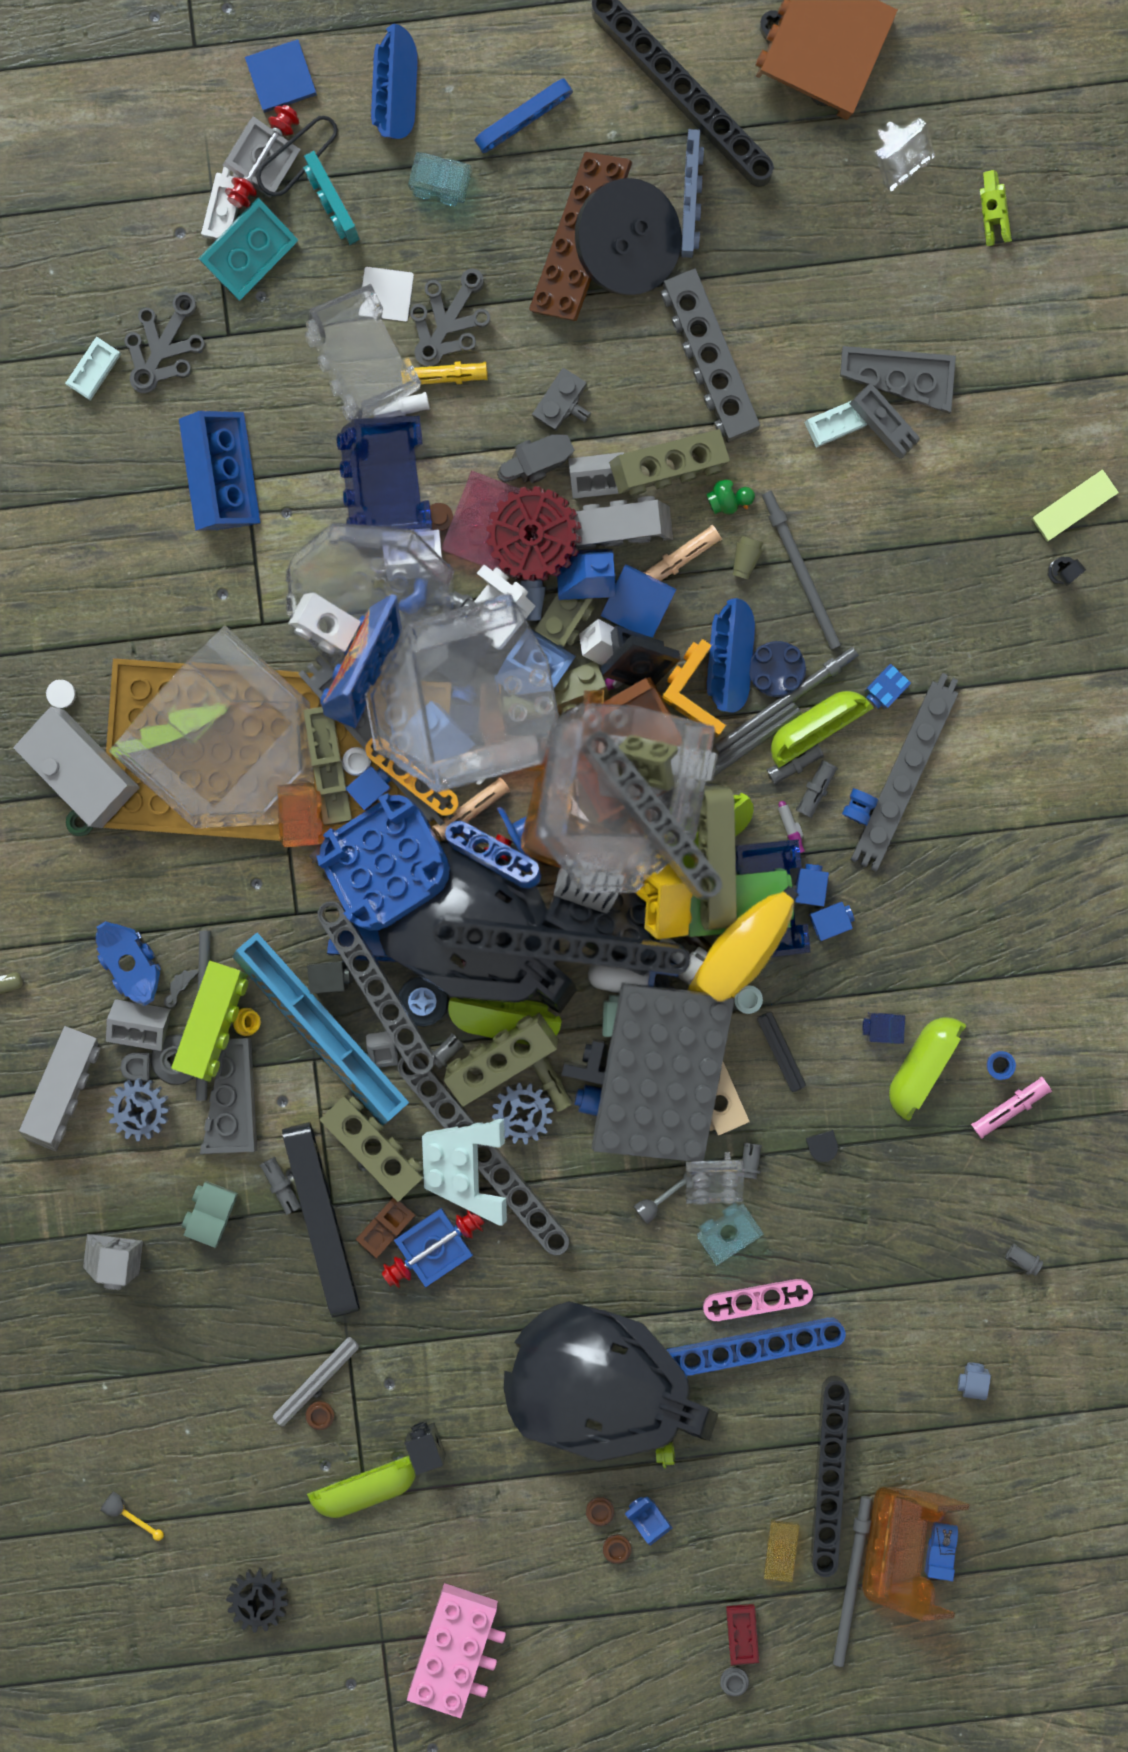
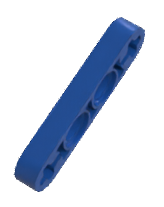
M565 78L556 81L482 131L475 138V143L482 153L492 150L566 100L573 93L572 88Z
M454 821L447 826L445 836L449 845L456 851L520 887L532 888L539 883L541 872L534 860L466 822ZM463 832L466 839L460 836L455 839L454 834H461ZM479 843L489 844L488 850L483 853H476L474 848ZM503 855L512 857L511 862L506 866L497 864V860ZM518 865L524 872L528 873L531 870L533 874L523 877L521 871L517 868Z

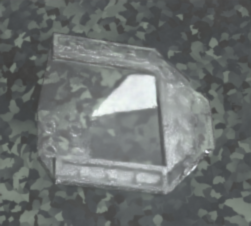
M507 593L406 624L400 633L402 637L394 650H390L379 669L381 670L379 677L374 685H370L365 694L375 751L392 760L397 766L413 777L418 778L436 792L542 764L559 716L549 661L512 594Z
M225 625L187 661L109 750L114 757L194 828L275 825L314 783L313 766L303 711L310 709V702Z
M580 704L553 720L536 835L582 892L636 893L644 885L642 883L652 873H658L668 862L583 754V744L593 733L604 732L613 739L617 746L629 735L677 746L678 754L671 760L674 786L669 791L654 787L650 788L693 842L697 835L715 727L634 705ZM593 740L591 742L592 750L598 754L604 753L603 743ZM611 763L609 766L611 774L619 777L617 764ZM629 786L627 790L629 797L633 800H639V789ZM647 809V820L651 823H657V812ZM665 832V843L669 846H675V835Z

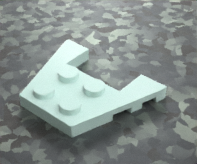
M496 1119L493 1122L484 1124L482 1122L474 1123L471 1126L462 1128L457 1126L429 1131L422 1136L424 1188L501 1226L507 1221L506 1198L479 1193L477 1144L500 1148L505 1143L504 1119Z

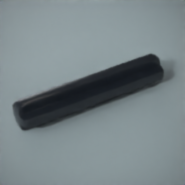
M767 1012L760 1015L757 1021L792 1092L801 1090L806 1086V1083L773 1013Z

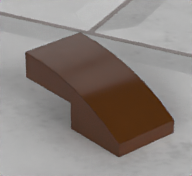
M392 1198L355 1241L377 1259L415 1214L400 1201L397 1202Z

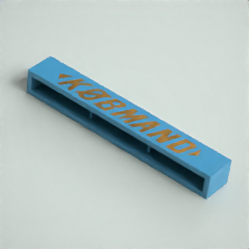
M258 932L235 951L232 956L233 959L382 1126L409 1103L316 997L310 994L308 988Z

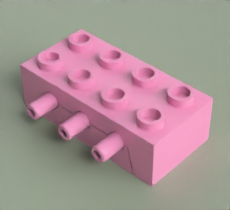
M444 1583L409 1688L407 1701L461 1718L469 1693L483 1698L486 1697L488 1687L475 1683L473 1680L478 1666L494 1671L497 1663L496 1659L482 1655L486 1640L489 1639L502 1644L506 1636L505 1632L491 1628L498 1601Z

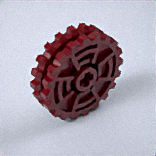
M534 486L533 490L522 487L519 494H515L512 491L508 493V500L506 502L500 500L497 503L499 510L491 512L489 517L493 520L492 525H487L486 531L491 533V538L487 540V545L494 548L491 556L493 559L501 561L499 567L508 572L510 571V575L520 579L523 577L527 581L534 582L536 577L539 580L541 579V581L549 580L550 574L556 577L561 575L560 569L563 566L569 568L572 565L569 560L571 556L577 557L579 551L575 548L576 544L582 543V537L577 535V531L582 529L580 522L574 519L578 515L576 510L568 507L570 502L561 496L558 497L559 494L549 489L545 491V489ZM532 529L537 530L536 533L539 537L536 540L532 538L530 533Z

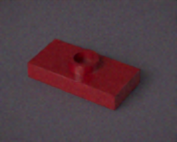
M755 1605L726 1606L731 1665L759 1663Z

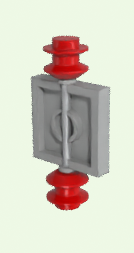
M283 105L282 107L276 106L274 108L277 116L268 118L271 128L253 116L223 163L224 167L240 177L231 179L234 185L233 189H225V193L228 196L227 200L235 207H249L250 201L247 198L248 196H256L255 188L269 198L272 197L263 192L259 187L256 178L257 170L263 162L288 142L282 135L291 136L293 134L291 125H298L300 123L297 112L291 107ZM294 144L286 148L262 170L261 182L269 191H276L299 153L300 149Z

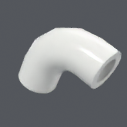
M593 964L588 971V979L595 988L620 993L621 983L648 986L650 971L641 976L627 968Z

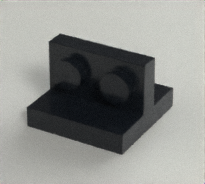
M616 626L611 631L613 655L601 666V673L603 677L631 686L645 678L651 677L656 685L681 660L680 651L664 646V641Z
M593 1038L592 1044L586 1043L582 1060L587 1062V1066L564 1061L562 1075L603 1085L605 1070L599 1069L604 1041Z

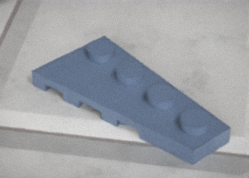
M690 129L688 130L686 144L681 257L692 258L693 250L699 249L700 232L694 231L695 221H700L701 204L696 203V195L702 192V175H698V165H703L704 147H699L700 130Z

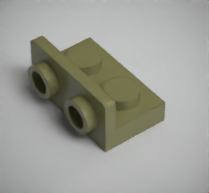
M557 593L536 627L535 632L563 649L566 644L572 646L580 631L576 630L581 620L587 622L595 607L591 606L593 598L558 600Z
M629 735L618 746L650 787L669 791L674 786L671 760L678 754L677 746ZM617 764L618 774L621 777L622 768Z

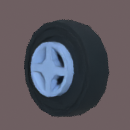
M420 976L410 979L399 991V998L417 1026L433 1025L442 1019L447 1011L449 1001L447 993Z

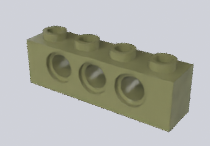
M717 429L620 454L612 459L609 464L619 495L629 492L630 496H636L646 492L647 487L655 486L656 490L672 485L671 481L680 479L681 483L696 479V474L705 472L706 476L715 475L722 472L721 467L730 462L721 431ZM692 453L699 457V463L694 461ZM667 459L673 462L674 470L667 465ZM641 466L648 469L649 476L643 474Z
M540 1012L533 1017L531 1015L523 1017L517 1022L515 1028L507 1031V1029L502 1030L494 1036V1041L486 1046L484 1044L476 1046L471 1050L468 1057L463 1060L457 1058L446 1067L447 1070L443 1081L462 1107L557 1050L559 1039ZM519 1039H524L528 1041L530 1045L527 1047L519 1046L516 1043V1041ZM502 1054L506 1057V1060L497 1061L493 1058V1055ZM478 1068L483 1074L474 1075L470 1072V1069Z
M346 1094L319 1120L393 1198L399 1202L423 1179L424 1175L421 1173L423 1167L413 1157L408 1159L401 1152L404 1147L393 1136L389 1139L382 1132L384 1126L374 1116L369 1119L362 1111L365 1108L364 1105L354 1095L349 1098ZM350 1118L360 1120L362 1124L360 1132L352 1133L348 1130L347 1121ZM375 1138L380 1141L382 1149L379 1153L368 1151L366 1144L369 1139ZM390 1159L398 1160L401 1164V1171L397 1174L390 1173L386 1168V1162Z

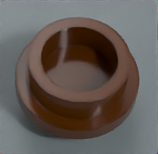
M434 503L429 506L425 513L426 523L432 530L444 531L453 522V512L444 503Z
M324 1401L312 1403L306 1411L307 1423L316 1430L328 1428L334 1420L333 1408Z
M604 1497L592 1499L586 1507L588 1520L596 1526L607 1525L614 1517L613 1504Z
M611 1535L603 1544V1554L611 1563H623L631 1554V1544L622 1535Z

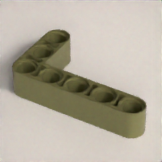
M712 782L679 789L678 797L681 808L698 814L699 850L722 880V888L717 895L707 900H700L702 926L705 930L729 928L737 918L733 792L730 788ZM702 878L700 881L701 889L704 892L710 893L712 891L711 881Z

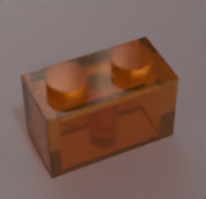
M311 782L277 785L279 841L284 847L318 845V835H322V822L320 818H317V808H321L320 791H317Z

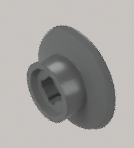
M180 1034L166 1036L162 1051L153 1050L151 1054V1065L156 1076L163 1082L172 1085H181L193 1079V1076L171 1069L173 1064L169 1057L177 1053L183 1036Z

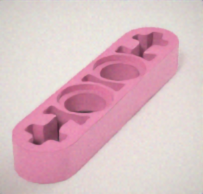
M793 1279L709 1295L703 1303V1310L708 1319L712 1321L728 1320L804 1306L811 1301L813 1291L807 1281ZM797 1285H801L805 1290L807 1289V1293L803 1294V1299L798 1300L796 1295L788 1296L790 1302L784 1303L785 1296L781 1289L782 1287H787V1293L796 1291ZM768 1290H776L780 1295V1299L775 1305H768L764 1302V1294ZM741 1295H748L752 1299V1305L747 1310H740L736 1307V1300ZM731 1297L733 1313H729L728 1307L721 1308L718 1315H714L712 1310L708 1311V1307L712 1306V1301L717 1300L720 1305L728 1304L726 1298Z

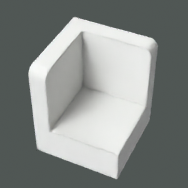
M597 619L579 634L582 656L603 665L613 655L611 631L615 627Z

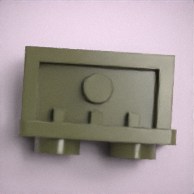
M594 661L565 672L554 690L548 692L559 721L574 718L578 714L591 710L610 699L598 664Z

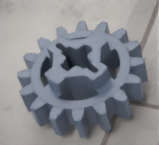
M141 1078L135 1080L134 1085L128 1080L124 1083L125 1089L120 1086L115 1089L118 1096H111L109 1098V1101L114 1104V1106L107 1109L108 1113H114V1117L109 1122L110 1124L117 1122L119 1125L116 1128L117 1133L122 1130L126 1131L125 1139L130 1138L132 1134H135L136 1141H140L143 1134H145L147 1139L153 1137L152 1130L159 1133L163 1129L159 1123L166 1124L169 1120L163 1115L170 1111V1107L163 1105L168 1096L160 1097L159 1093L162 1088L158 1087L155 1090L151 1088V1080L145 1085H142ZM140 1092L149 1095L151 1098L142 1096ZM126 1096L125 1100L127 1102V1105L125 1109L121 1111V1104L124 1097ZM136 1106L143 1107L144 1111L142 1113H135L133 1108ZM154 1109H157L155 1120L151 1123L152 1118L150 1115ZM126 1121L136 1124L137 1127L128 1124Z
M521 1082L517 1083V1090L507 1086L508 1094L506 1096L502 1093L498 1094L499 1099L502 1101L501 1104H493V1108L499 1111L492 1115V1119H504L505 1138L512 1135L514 1144H516L518 1138H523L524 1144H528V1137L531 1136L535 1141H538V1132L546 1134L548 1130L544 1124H552L553 1121L547 1117L548 1113L553 1112V1108L546 1107L545 1105L550 1101V1098L545 1097L542 1099L540 1097L543 1091L541 1088L536 1092L532 1091V1083H529L527 1089H523ZM519 1095H529L535 1100L526 1102L521 1100ZM509 1100L512 1105L511 1114L504 1117V1107ZM521 1106L523 1109L534 1108L528 1113L527 1120H524L522 1117L518 1119L516 1117L511 1120L518 1113L517 1107ZM541 1109L542 1117L536 1126L533 1121L534 1113ZM514 1124L523 1126L527 1132L515 1131L510 1126Z

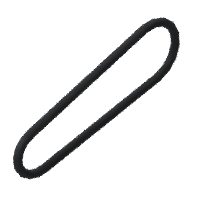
M325 115L316 117L261 164L257 170L256 178L263 192L275 197L282 196L290 190L305 173L304 168L280 192H272L264 187L261 182L262 170L320 120H327L332 124L334 131L330 139L316 153L317 157H319L337 136V125L332 118Z

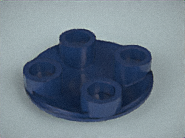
M772 641L757 648L751 658L749 673L754 686L760 692L772 697H783L800 687L805 677L806 665L800 650L796 646L783 641Z

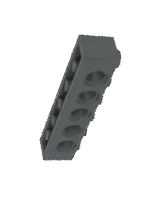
M696 268L665 280L663 284L664 290L660 291L666 307L671 306L675 316L671 317L675 331L677 334L682 332L685 343H682L684 353L687 359H693L696 369H693L698 385H704L707 395L703 396L709 412L714 410L718 421L714 422L716 430L720 429L722 437L725 436L727 443L758 431L760 423ZM684 299H690L694 302L695 308L691 311H685L680 307L679 303ZM695 325H701L704 327L706 334L702 337H695L690 332V329ZM705 351H711L716 355L717 359L713 363H706L702 360L701 354ZM716 377H722L727 381V387L721 390L716 389L712 385V380ZM727 403H733L737 406L738 413L733 416L726 415L722 407Z

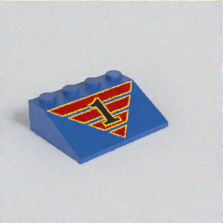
M393 594L371 606L366 616L362 615L359 621L361 623L356 630L357 634L344 652L346 657L342 665L338 664L332 676L334 681L330 689L326 688L321 696L320 704H322L324 716L356 728L403 632L398 599Z

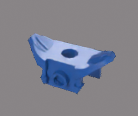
M106 921L97 926L95 939L98 946L96 949L100 954L98 959L104 969H109L115 978L112 982L120 994L124 993L126 997H129L135 1003H141L144 1006L154 1001L161 967L159 964H154L152 959L155 958V955L147 943L142 944L140 941L142 938L139 932L136 933L133 929ZM128 954L135 959V967L131 971H124L120 968L119 961L123 955Z

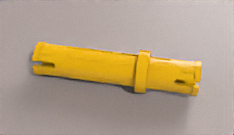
M461 361L455 362V365L402 368L403 387L407 385L456 382L459 385L463 384V381L488 380L486 362L461 364Z

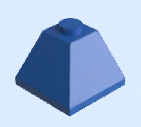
M613 549L578 550L577 557L571 556L569 559L572 565L569 568L563 566L560 569L561 575L557 576L558 600L615 597Z

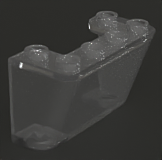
M371 284L309 309L308 321H306L308 329L305 332L306 340L311 348L315 347L319 355L317 361L323 373L328 372L332 380L329 381L331 390L335 397L340 396L344 404L342 411L348 422L353 421L355 425L419 390L421 381L410 359L406 358L402 361L382 321L383 306Z

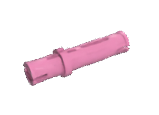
M1040 1077L1022 1091L1020 1089L1015 1091L1016 1095L971 1125L982 1139L1024 1109L1027 1111L1031 1109L1033 1103L1052 1092L1044 1078ZM1034 1092L1033 1095H1031V1096L1028 1097L1027 1099L1023 1100V1099L1026 1098L1028 1095H1030L1031 1093ZM1023 1100L1021 1103H1019L1018 1105H1016V1106L1014 1107V1105H1015L1016 1103H1018L1019 1101ZM1009 1109V1111H1007L1005 1114H1003L1002 1116H1000L999 1118H997L989 1124L991 1120H993L994 1118H996L997 1116H999L1000 1114Z

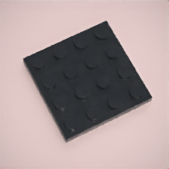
M584 829L577 841L578 845L575 846L571 857L624 875L618 896L607 914L554 896L542 925L554 929L660 941V939L657 940L645 929L646 901L634 892L635 865L648 864L649 862ZM588 942L584 945L594 952L598 949V945L594 942ZM621 945L616 946L612 949L611 955L615 958H621L626 954L627 949ZM652 949L643 950L640 959L645 962L652 960L655 951ZM629 969L641 976L647 973L645 970Z

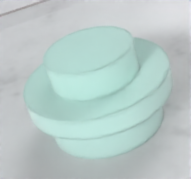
M751 985L745 986L734 997L738 1010L747 1014L758 1011L763 1002L759 989Z

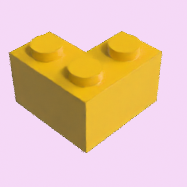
M666 861L635 865L634 892L646 901L645 929L657 940L688 935L689 924L692 920L690 905L693 894Z

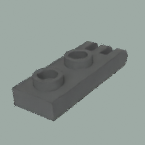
M872 383L868 384L849 403L899 459H902L913 448V445L920 441L919 436Z

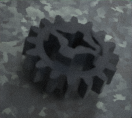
M259 1568L255 1575L251 1569H248L246 1578L240 1574L237 1576L236 1581L239 1585L231 1584L229 1590L234 1594H228L226 1601L233 1604L228 1607L227 1611L228 1613H236L233 1619L234 1623L239 1620L243 1621V1630L248 1625H252L254 1633H256L259 1626H262L264 1631H268L270 1622L275 1626L278 1625L279 1618L277 1615L284 1617L286 1610L282 1607L288 1606L289 1599L282 1596L287 1594L288 1589L279 1587L283 1580L282 1578L272 1579L273 1571H270L266 1576L263 1575L262 1568ZM253 1583V1587L249 1591L244 1590L241 1592L246 1585ZM265 1584H266L267 1586H269V1587L273 1590L274 1593H271V1592L266 1588ZM257 1591L259 1599L262 1601L258 1610L256 1600L253 1599ZM242 1608H245L249 1612L250 1616L246 1614ZM275 1608L271 1614L262 1617L264 1611Z

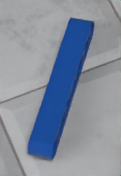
M823 1318L666 1350L679 1364L684 1373L690 1376L837 1347L844 1342L845 1330L837 1319ZM829 1326L839 1328L838 1335L833 1339H828L824 1336L825 1329ZM802 1331L811 1333V1339L806 1344H799L796 1341L797 1335ZM773 1337H781L783 1345L780 1349L773 1350L768 1347L769 1340ZM746 1342H752L756 1345L755 1351L750 1355H744L740 1352L741 1346ZM719 1347L725 1348L728 1351L727 1357L721 1361L715 1360L712 1357L713 1351ZM690 1353H696L700 1356V1361L695 1366H689L684 1362L685 1357Z

